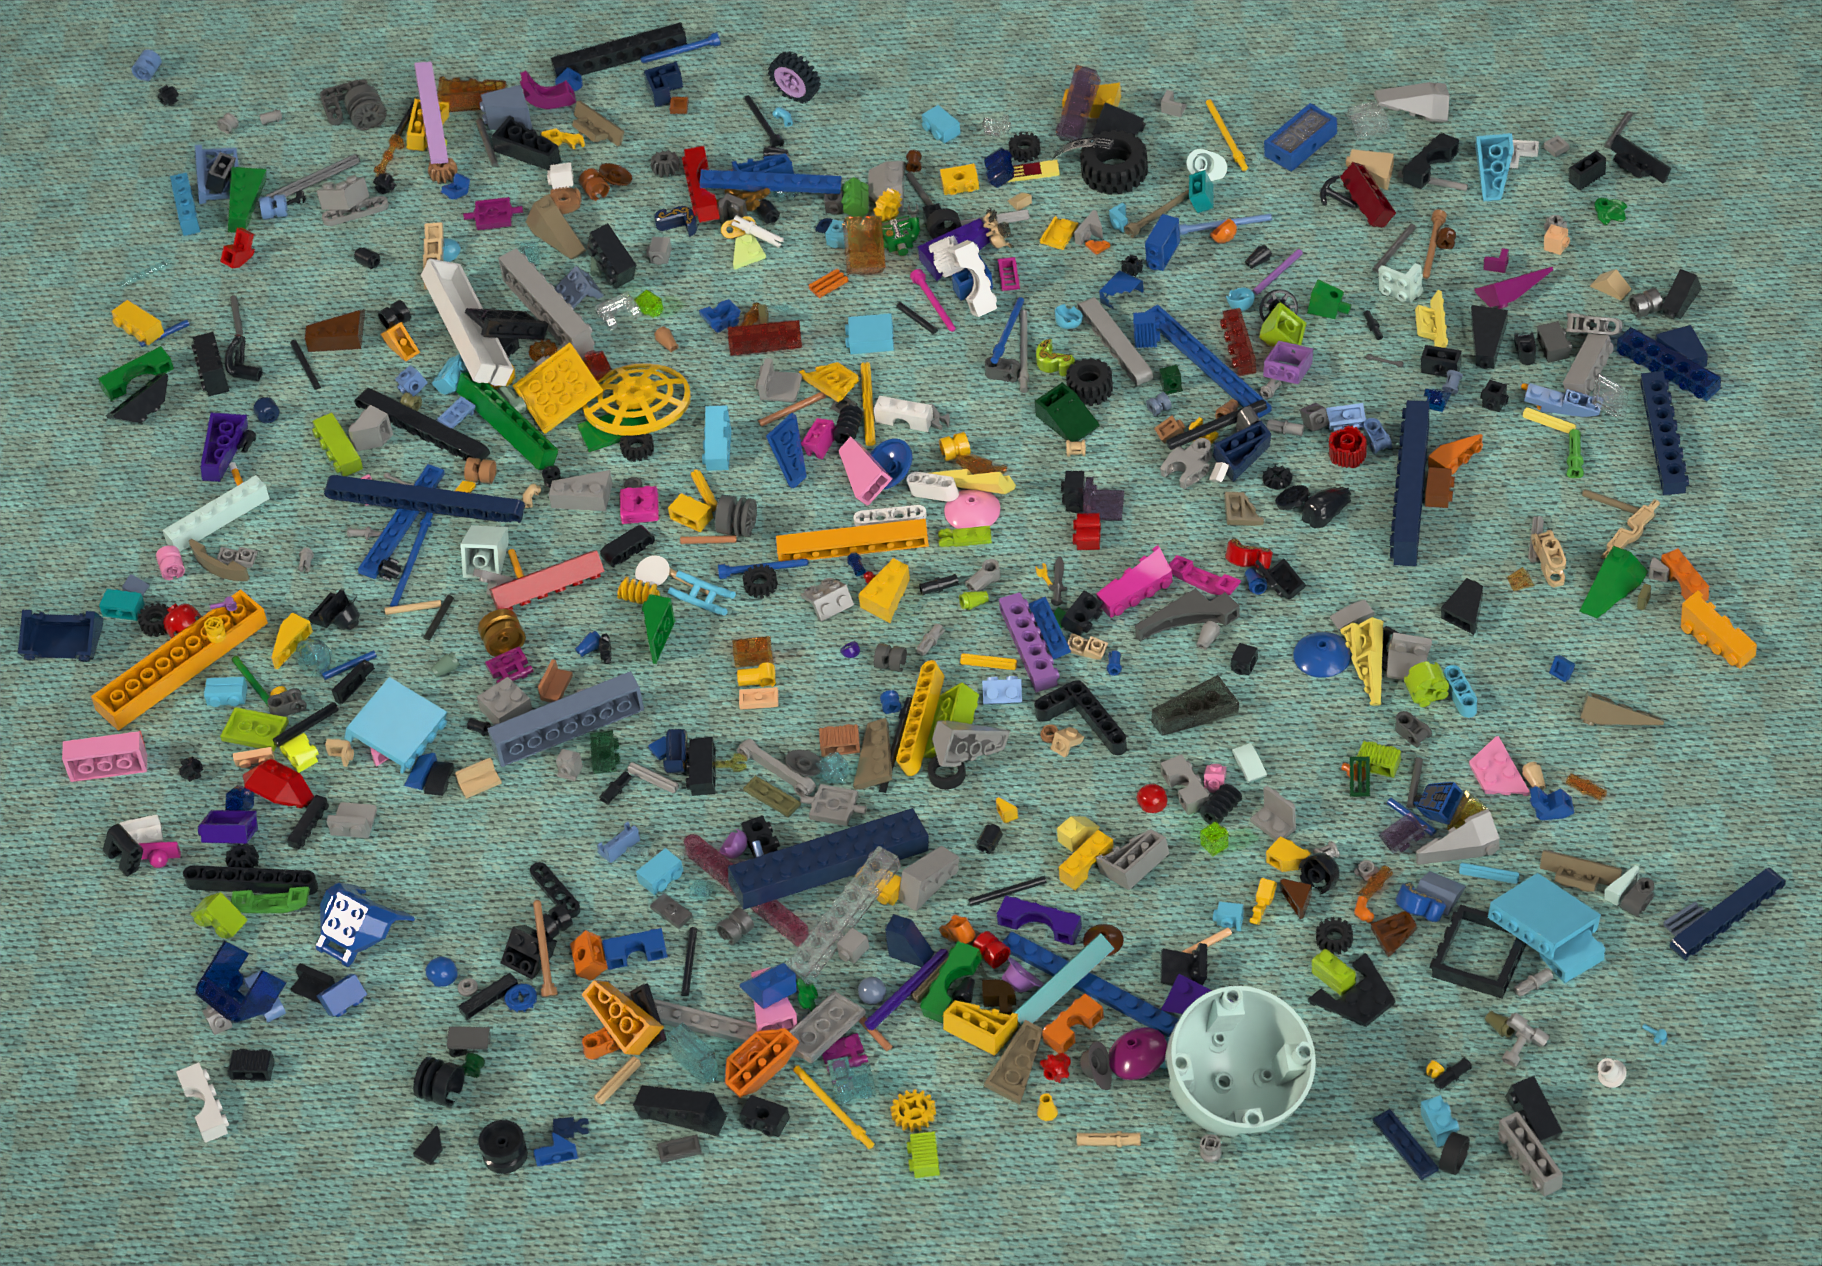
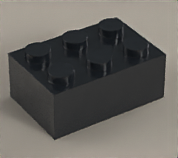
M607 223L590 232L587 252L590 257H594L598 269L605 273L609 285H613L617 289L632 281L635 276L636 263L610 225Z

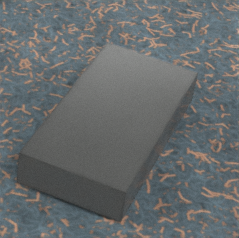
M697 1134L657 1143L661 1163L702 1154Z

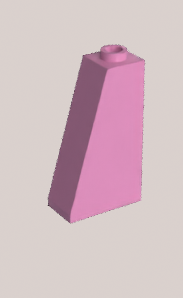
M850 437L838 451L855 497L868 506L888 485L892 478L859 442Z
M770 967L751 972V978ZM787 997L765 1009L761 1008L753 1000L757 1031L779 1030V1028H786L790 1031L797 1025V1014Z

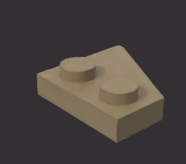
M1225 492L1224 501L1227 525H1263V517L1259 518L1255 512L1256 508L1248 501V497L1244 492Z

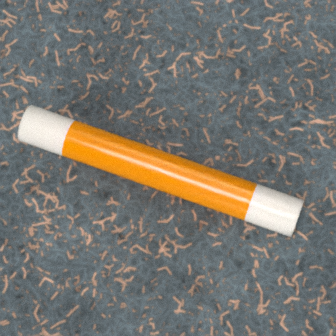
M231 462L229 468L238 486L243 483L236 463Z

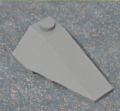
M1486 809L1464 820L1466 823L1458 829L1451 828L1448 830L1450 833L1444 838H1436L1417 850L1416 863L1421 865L1476 858L1496 853L1499 850V836L1490 811Z

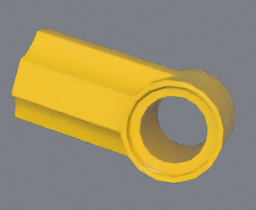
M762 663L758 668L738 669V686L759 685L764 687L771 685L773 687L776 683L775 666L772 663Z

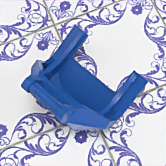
M336 883L326 890L320 903L321 936L316 945V950L321 953L325 952L341 961L342 965L347 968L354 962L358 952L366 950L384 940L393 922L396 920H415L412 915L404 911L390 909L361 895L365 894L366 890L357 885ZM330 941L346 948L345 954L330 947Z

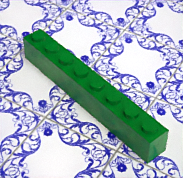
M469 372L460 374L456 392L474 404V410L497 430L536 469L543 470L548 466H554L558 449L491 385L473 381Z

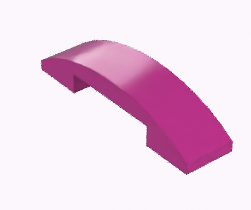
M1176 555L1169 563L1172 574L1175 577L1210 594L1221 595L1226 592L1228 595H1231L1241 583L1240 579L1227 574L1220 577L1194 567L1192 560Z

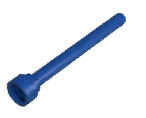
M715 32L708 36L707 39L644 56L641 58V62H651L707 45L720 46L719 35Z
M807 559L760 564H763V567L769 565V568L772 567L775 570L807 566L809 561ZM718 564L719 579H727L730 574L744 573L748 571L749 567L753 569V565L760 567V564L733 567Z

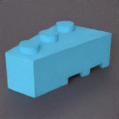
M706 406L705 440H703L705 454H702V463L706 465L707 471L729 470L731 423L728 406Z

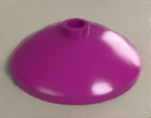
M1141 1027L1127 1031L1110 1048L1108 1054L1109 1067L1116 1076L1122 1079L1135 1080L1146 1077L1156 1071L1164 1062L1167 1041L1161 1032L1153 1028Z

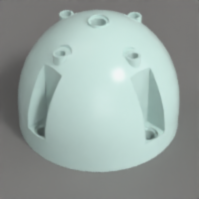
M1230 986L1206 993L1187 1008L1175 1025L1169 1038L1165 1065L1168 1068L1171 1079L1169 1083L1170 1091L1180 1109L1202 1128L1219 1135L1235 1137L1239 1133L1257 1135L1269 1131L1291 1116L1303 1102L1311 1088L1315 1074L1316 1059L1313 1042L1307 1027L1299 1015L1286 1002L1261 989L1246 986ZM1227 995L1233 996L1235 1001H1229ZM1299 1051H1304L1307 1057H1302ZM1219 1080L1225 1081L1227 1087H1222L1219 1084Z

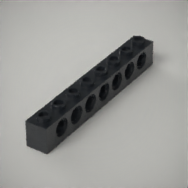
M679 22L551 57L555 78H557L569 67L582 76L641 60L644 56L686 45V33L682 23Z

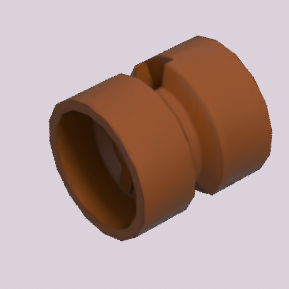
M587 169L580 175L579 184L592 200H599L596 196L597 194H600L602 197L607 196L610 187L596 169Z

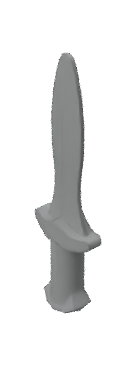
M370 526L366 527V529H353L350 527L347 529V536L349 538L360 536L369 540V537L380 536L383 531L371 530Z

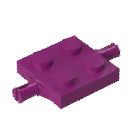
M510 197L475 201L474 212L463 213L464 220L475 219L477 230L512 226L511 218L513 214L523 213V206L512 207Z

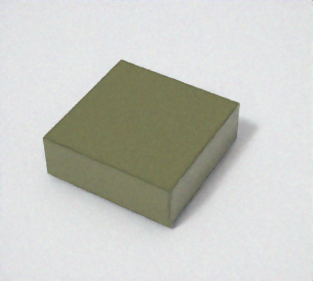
M1644 583L1638 595V609L1645 610L1651 598V585Z

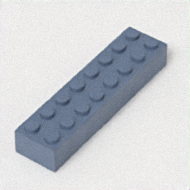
M630 671L502 723L495 724L487 729L493 752L500 766L504 767L644 711L640 687Z

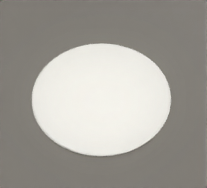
M649 556L638 564L635 576L636 579L643 580L644 583L650 582V586L654 583L659 586L667 579L670 567L663 557Z

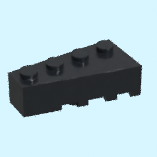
M642 1085L633 1103L638 1116L643 1119H652L717 1137L727 1118L715 1094L711 1092Z

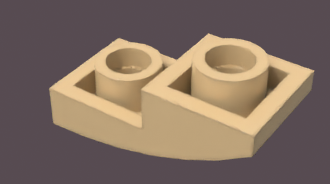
M1071 633L1067 642L1072 654L1092 659H1102L1108 646L1107 642L1090 636L1088 640Z

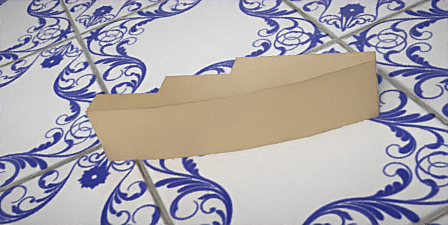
M442 222L425 223L423 270L429 258L441 261L444 259Z

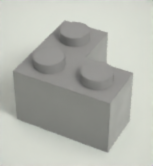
M356 175L349 176L344 182L333 184V182L324 183L323 187L317 190L322 210H349L369 197L364 177H357Z

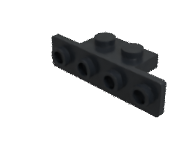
M1619 134L1615 136L1611 150L1616 153L1613 161L1619 164L1620 168L1630 171L1636 178L1652 176L1661 183L1667 181L1671 167Z

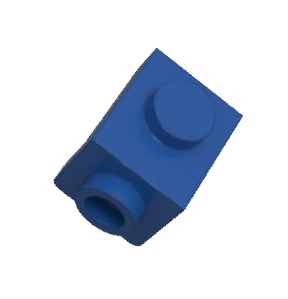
M456 173L454 182L442 186L441 193L454 200L465 196L468 193L470 179Z

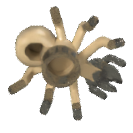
M991 208L987 209L983 220L986 222L984 227L991 229L990 232L986 233V236L991 235L990 243L996 249L1004 246L1014 248L1012 244L1004 239L1013 237L1010 235L1009 223L1004 221L998 224L997 211L995 212V209L992 210Z

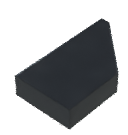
M438 1126L433 1128L413 1153L415 1158L429 1165L443 1151Z

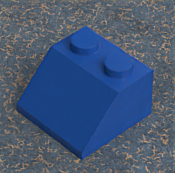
M781 963L740 983L739 987L761 1008L765 1009L797 992L796 973L785 963Z

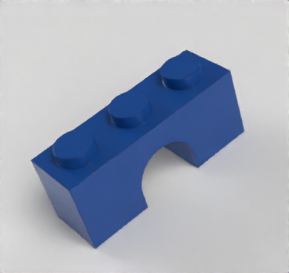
M662 928L602 940L608 970L628 966L627 958L634 951L644 952L648 962L668 958Z

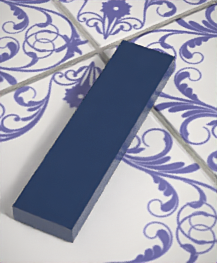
M1391 1109L1372 1118L1373 1123L1420 1180L1439 1171V1167Z

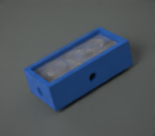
M1309 103L1264 141V156L1292 172L1337 134V118Z

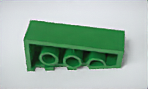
M232 167L228 232L236 233L237 228L240 227L247 230L253 211L266 183L267 169Z

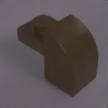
M1000 979L982 980L984 1007L999 1006L1000 1013L1011 1015L1013 1013L1012 1006L1017 1005L1015 990L1012 985Z

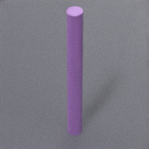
M1297 249L1252 290L1253 293L1258 295L1303 254L1302 250Z

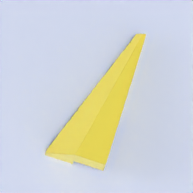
M968 469L930 473L953 477L958 488L1007 494L1013 491L1016 486L1010 476H1003L1001 472L972 475Z
M1371 617L1360 624L1351 623L1340 629V632L1345 636L1347 641L1345 644L1351 650V659L1359 678L1364 682L1365 693L1369 694L1371 699L1370 705L1379 706L1381 705L1383 621Z

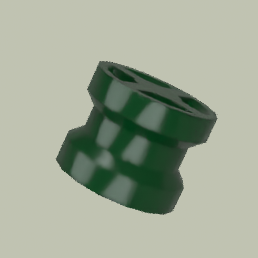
M468 1053L465 1058L466 1062L462 1064L465 1075L478 1078L481 1073L480 1069L484 1067L485 1060L478 1054Z

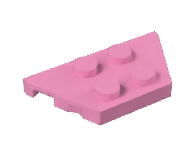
M1499 736L1495 737L1469 761V766L1485 794L1500 793L1502 795H1511L1513 793L1523 794V796L1530 795L1529 789Z

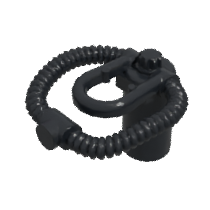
M236 334L225 353L224 364L226 371L234 378L259 382L263 375V370L260 367L243 365L246 338Z

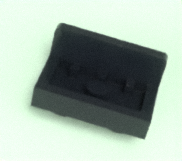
M340 589L336 594L330 592L308 617L310 623L328 628L330 622L350 603L344 590Z

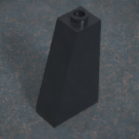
M1477 305L1471 306V325L1476 366L1483 369H1494L1508 323V310Z

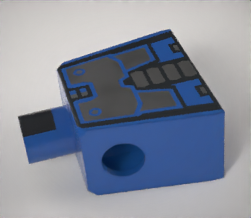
M1455 782L1432 783L1426 786L1422 795L1417 794L1414 797V804L1426 818L1449 825L1464 792Z

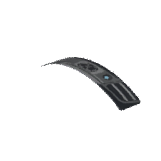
M1101 137L1077 139L1057 149L1053 159L1061 153L1080 147L1111 149L1114 140Z

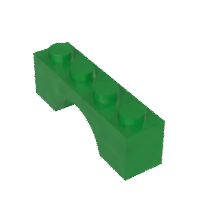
M160 346L99 377L98 380L103 392L110 401H113L127 394V386L135 377L144 374L156 376L160 373H167L173 370L174 367L170 356Z
M960 941L956 943L955 947L950 949L948 960L940 967L939 976L931 983L929 994L921 1002L920 1008L924 1017L943 1024L944 1012L953 1003L952 999L947 995L948 989L956 979L962 976L974 975L982 961L980 949Z

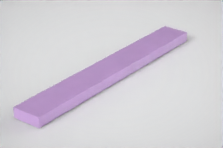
M432 62L415 63V73L430 163H448Z

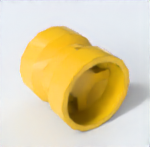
M214 616L205 621L204 628L207 632L208 640L212 643L222 642L226 638L222 619Z

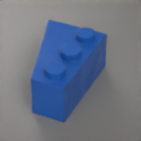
M786 154L766 156L764 160L759 161L748 159V162L737 164V161L731 162L733 171L794 174L792 162ZM743 190V191H756V192H757V191H761V190Z

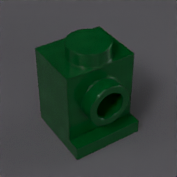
M1177 365L1159 369L1160 384L1164 393L1169 395L1183 391L1181 373Z

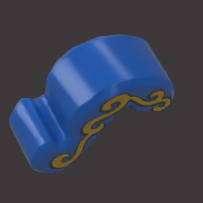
M1411 883L1402 884L1395 899L1397 905L1404 911L1413 915L1423 916L1431 922H1439L1446 908V904L1442 900L1415 891Z

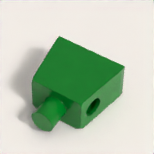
M1317 279L1311 293L1307 313L1336 319L1338 312L1349 315L1352 304L1342 301L1344 296L1342 290Z

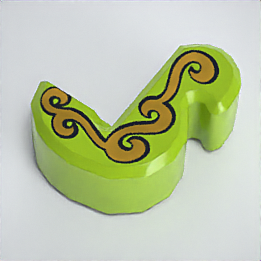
M1052 339L1042 341L1036 349L1038 368L1045 373L1059 371L1060 376L1066 377L1067 369H1070L1069 366L1075 364L1074 357L1069 354L1052 353Z

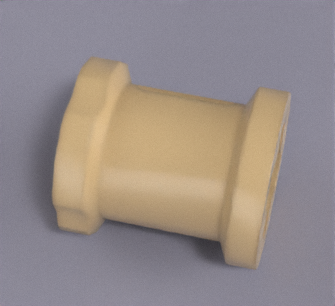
M1066 440L1067 457H1070V455L1086 456L1085 440H1082V442Z

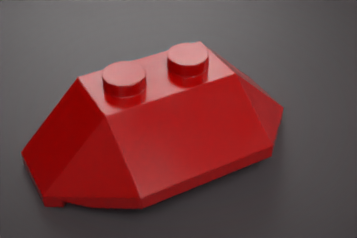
M272 758L243 774L245 788L273 803L296 806V808L302 809L314 799L313 793L300 773Z

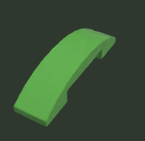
M297 887L290 888L289 893L254 895L252 890L233 891L231 903L242 913H287L307 905L310 888Z

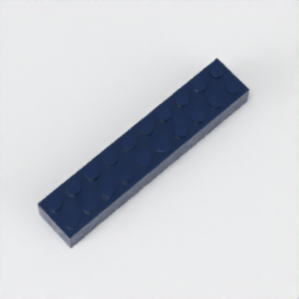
M1407 400L1406 408L1402 409V419L1405 420L1401 421V433L1404 434L1400 435L1399 446L1402 448L1398 451V461L1401 462L1397 463V475L1400 476L1396 477L1395 489L1398 490L1394 493V503L1397 504L1393 506V517L1396 518H1393L1391 524V532L1394 533L1390 535V546H1393L1390 548V559H1394V565L1417 566L1429 435V401Z
M911 808L728 866V882L741 907L745 910L929 851V835L916 812Z

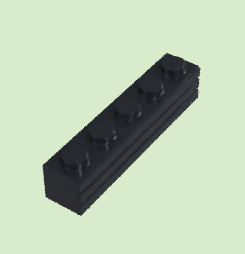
M315 795L288 837L287 843L289 847L300 849L301 846L305 845V840L307 837H310L311 830L316 828L317 821L322 818L324 810H327L329 807L327 798Z
M511 973L504 975L501 979L493 982L469 1000L461 1003L458 1006L460 1013L466 1020L470 1019L505 996L511 987L518 984L517 979Z

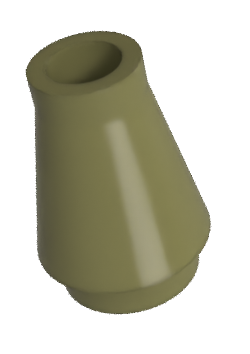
M1493 1011L1486 1015L1485 1021L1501 1037L1505 1036L1508 1038L1514 1034L1515 1030L1506 1024L1509 1017Z

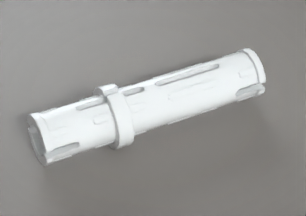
M738 215L734 218L736 221L732 222V226L742 229L746 234H752L777 248L781 246L779 242L784 241L783 237L755 225V222H749Z

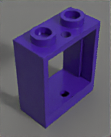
M211 810L198 825V835L201 836V843L247 844L258 830L256 811Z

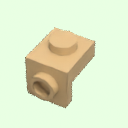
M1068 727L1055 732L1051 749L1059 755L1066 757L1069 754L1070 748L1080 744L1084 736L1078 733L1075 728Z
M327 739L325 746L328 756L341 757L343 766L347 767L349 760L352 761L354 758V750L351 749L350 742L340 739Z

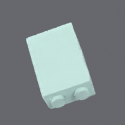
M471 525L461 542L463 578H480L473 576L474 568L501 574L509 543L508 527Z

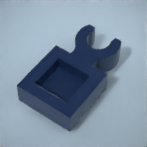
M574 1117L553 1119V1133L563 1138H575L576 1132L586 1135L589 1133V1129L581 1128V1126L588 1125L589 1120L582 1118L575 1122Z

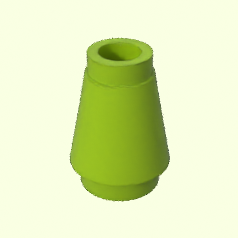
M986 591L963 592V594L959 595L962 609L970 610L989 601Z

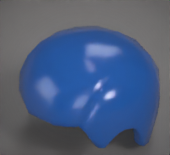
M439 956L432 959L425 969L428 980L438 987L448 986L457 978L458 970L454 962L448 957Z

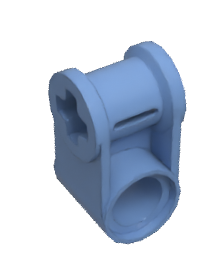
M1376 418L1365 420L1364 436L1373 454L1385 448L1391 449L1392 442L1390 436L1386 433L1380 421Z

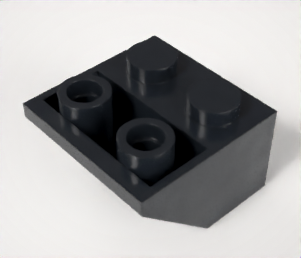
M527 925L513 926L500 964L533 980L542 969L537 930ZM546 935L548 957L550 960L557 940Z

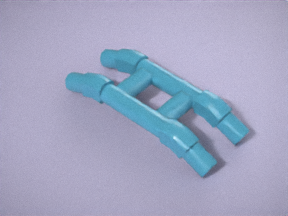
M678 570L676 577L693 585L689 595L673 587L669 588L668 594L712 613L724 616L727 614L726 608L712 604L716 594L733 599L736 596L734 591L718 587ZM700 588L709 591L705 601L696 598Z

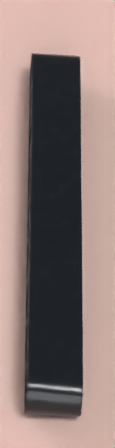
M366 388L354 400L358 408L361 407L366 410L369 405H372L387 413L389 421L393 423L392 425L400 429L403 428L407 430L406 432L414 436L417 435L428 443L432 442L434 446L442 450L446 449L448 453L456 457L460 456L464 461L471 457L479 458L482 462L483 459L490 455L488 447L483 443L449 428L371 388Z

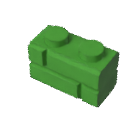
M853 177L842 185L843 212L849 216L851 215L854 219H861L869 212V187L866 183L860 182L859 179Z

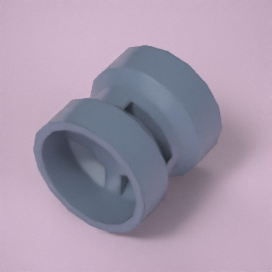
M1164 392L1158 394L1156 398H1150L1146 401L1148 410L1154 416L1172 407L1169 397Z

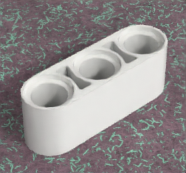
M913 472L906 478L911 494L915 497L950 502L959 496L953 477Z

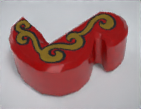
M1238 539L1228 541L1225 554L1227 561L1236 566L1258 568L1259 566L1255 561L1259 560L1267 569L1270 568L1273 552L1268 548L1241 545Z

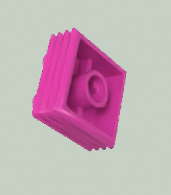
M657 486L628 487L620 490V516L622 524L659 520Z

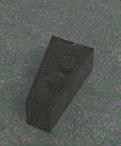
M1216 675L1153 708L1151 722L1163 736L1238 715L1239 701L1222 679Z

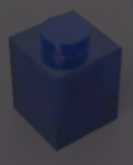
M237 785L226 793L225 810H251L254 806L255 793L243 786Z

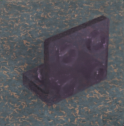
M1086 477L1083 511L1084 513H1100V520L1121 521L1125 492L1124 490H1098V485H1094V477Z

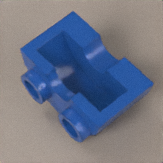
M730 299L719 302L714 309L708 306L699 310L700 316L717 333L729 326L735 327L739 323L738 318L741 311Z

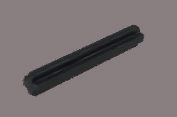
M335 702L330 703L273 738V742L277 747L282 746L284 743L339 710Z

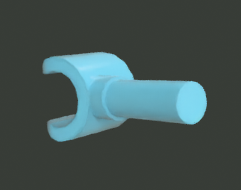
M1643 1024L1642 1028L1655 1036L1654 1042L1659 1043L1662 1040L1660 1045L1664 1046L1668 1040L1666 1037L1667 1032L1664 1029L1656 1030Z

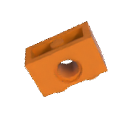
M585 930L570 943L577 976L587 980H594L608 968L601 936Z

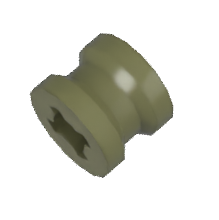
M406 392L402 396L400 403L418 411L422 405V398Z

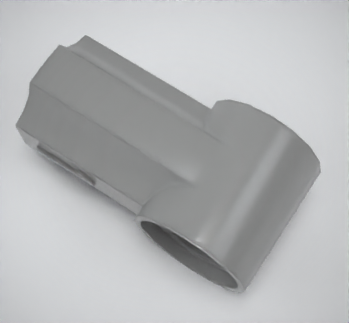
M995 559L984 561L982 568L965 581L966 587L971 592L982 591L990 583L998 581L1001 577L998 561Z

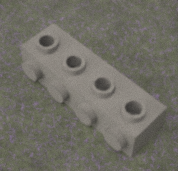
M1587 335L1563 381L1565 392L1569 389L1589 395L1593 391L1594 385L1614 349L1609 335Z
M1518 1111L1499 1120L1498 1137L1500 1141L1508 1146L1512 1158L1518 1160L1522 1172L1525 1175L1528 1174L1536 1191L1539 1190L1543 1197L1561 1189L1563 1173Z

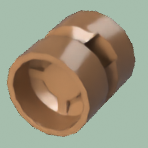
M469 457L464 469L465 480L472 482L480 480L481 483H493L496 476V462L483 459L481 462L479 458Z

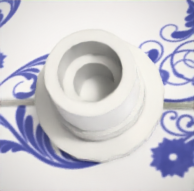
M1605 1058L1599 1062L1598 1078L1604 1086L1616 1088L1624 1082L1627 1070L1621 1061Z

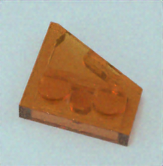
M974 454L960 455L956 459L957 464L963 467V469H968L972 474L993 472L1004 474L1007 471V466L995 467L992 465L991 460Z

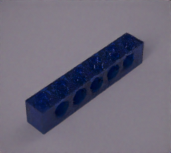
M1632 327L1617 339V351L1621 356L1632 359L1637 365H1643L1650 372L1663 371L1665 379L1677 384L1680 389L1693 393L1698 399L1702 398L1708 401L1721 389L1720 376Z

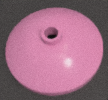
M972 489L961 490L957 499L946 502L944 508L945 518L956 529L991 526L1000 515V503L991 492Z

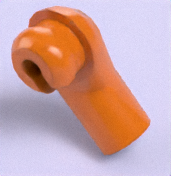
M1359 896L1355 907V915L1362 921L1370 923L1374 919V913L1370 912L1366 907L1368 899L1364 896Z

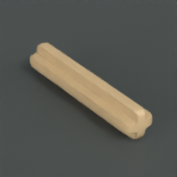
M631 1057L594 1095L595 1101L601 1105L604 1104L641 1066L640 1060L636 1057Z

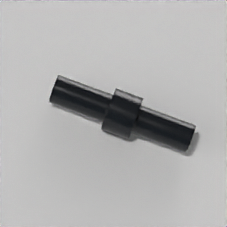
M1366 310L1363 315L1367 320V326L1373 332L1376 339L1381 340L1383 335L1379 329L1380 325L1373 318L1371 312Z

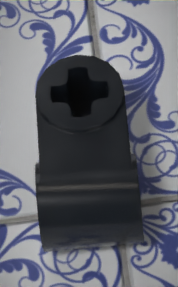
M1530 332L1529 335L1520 336L1514 334V344L1520 363L1523 365L1534 364L1536 361L1534 333Z

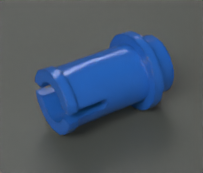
M1112 651V653L1109 652L1108 654L1109 663L1106 669L1110 675L1116 676L1122 670L1120 665L1121 654L1118 651Z

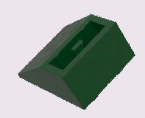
M1063 382L1034 401L1036 417L1062 438L1070 440V442H1078L1100 427L1098 421L1077 394Z

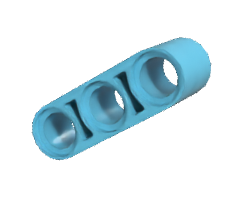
M1447 666L1444 669V675L1449 684L1448 693L1463 717L1471 718L1477 714V697L1458 666Z

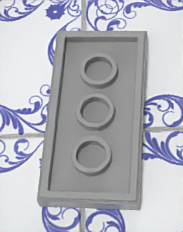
M834 991L789 1031L799 1040L794 1053L812 1064L866 1015L865 1009Z

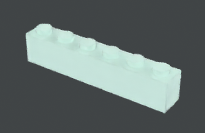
M256 475L162 530L166 543L176 546L179 551L186 549L190 546V539L199 541L267 501L269 495L266 485Z

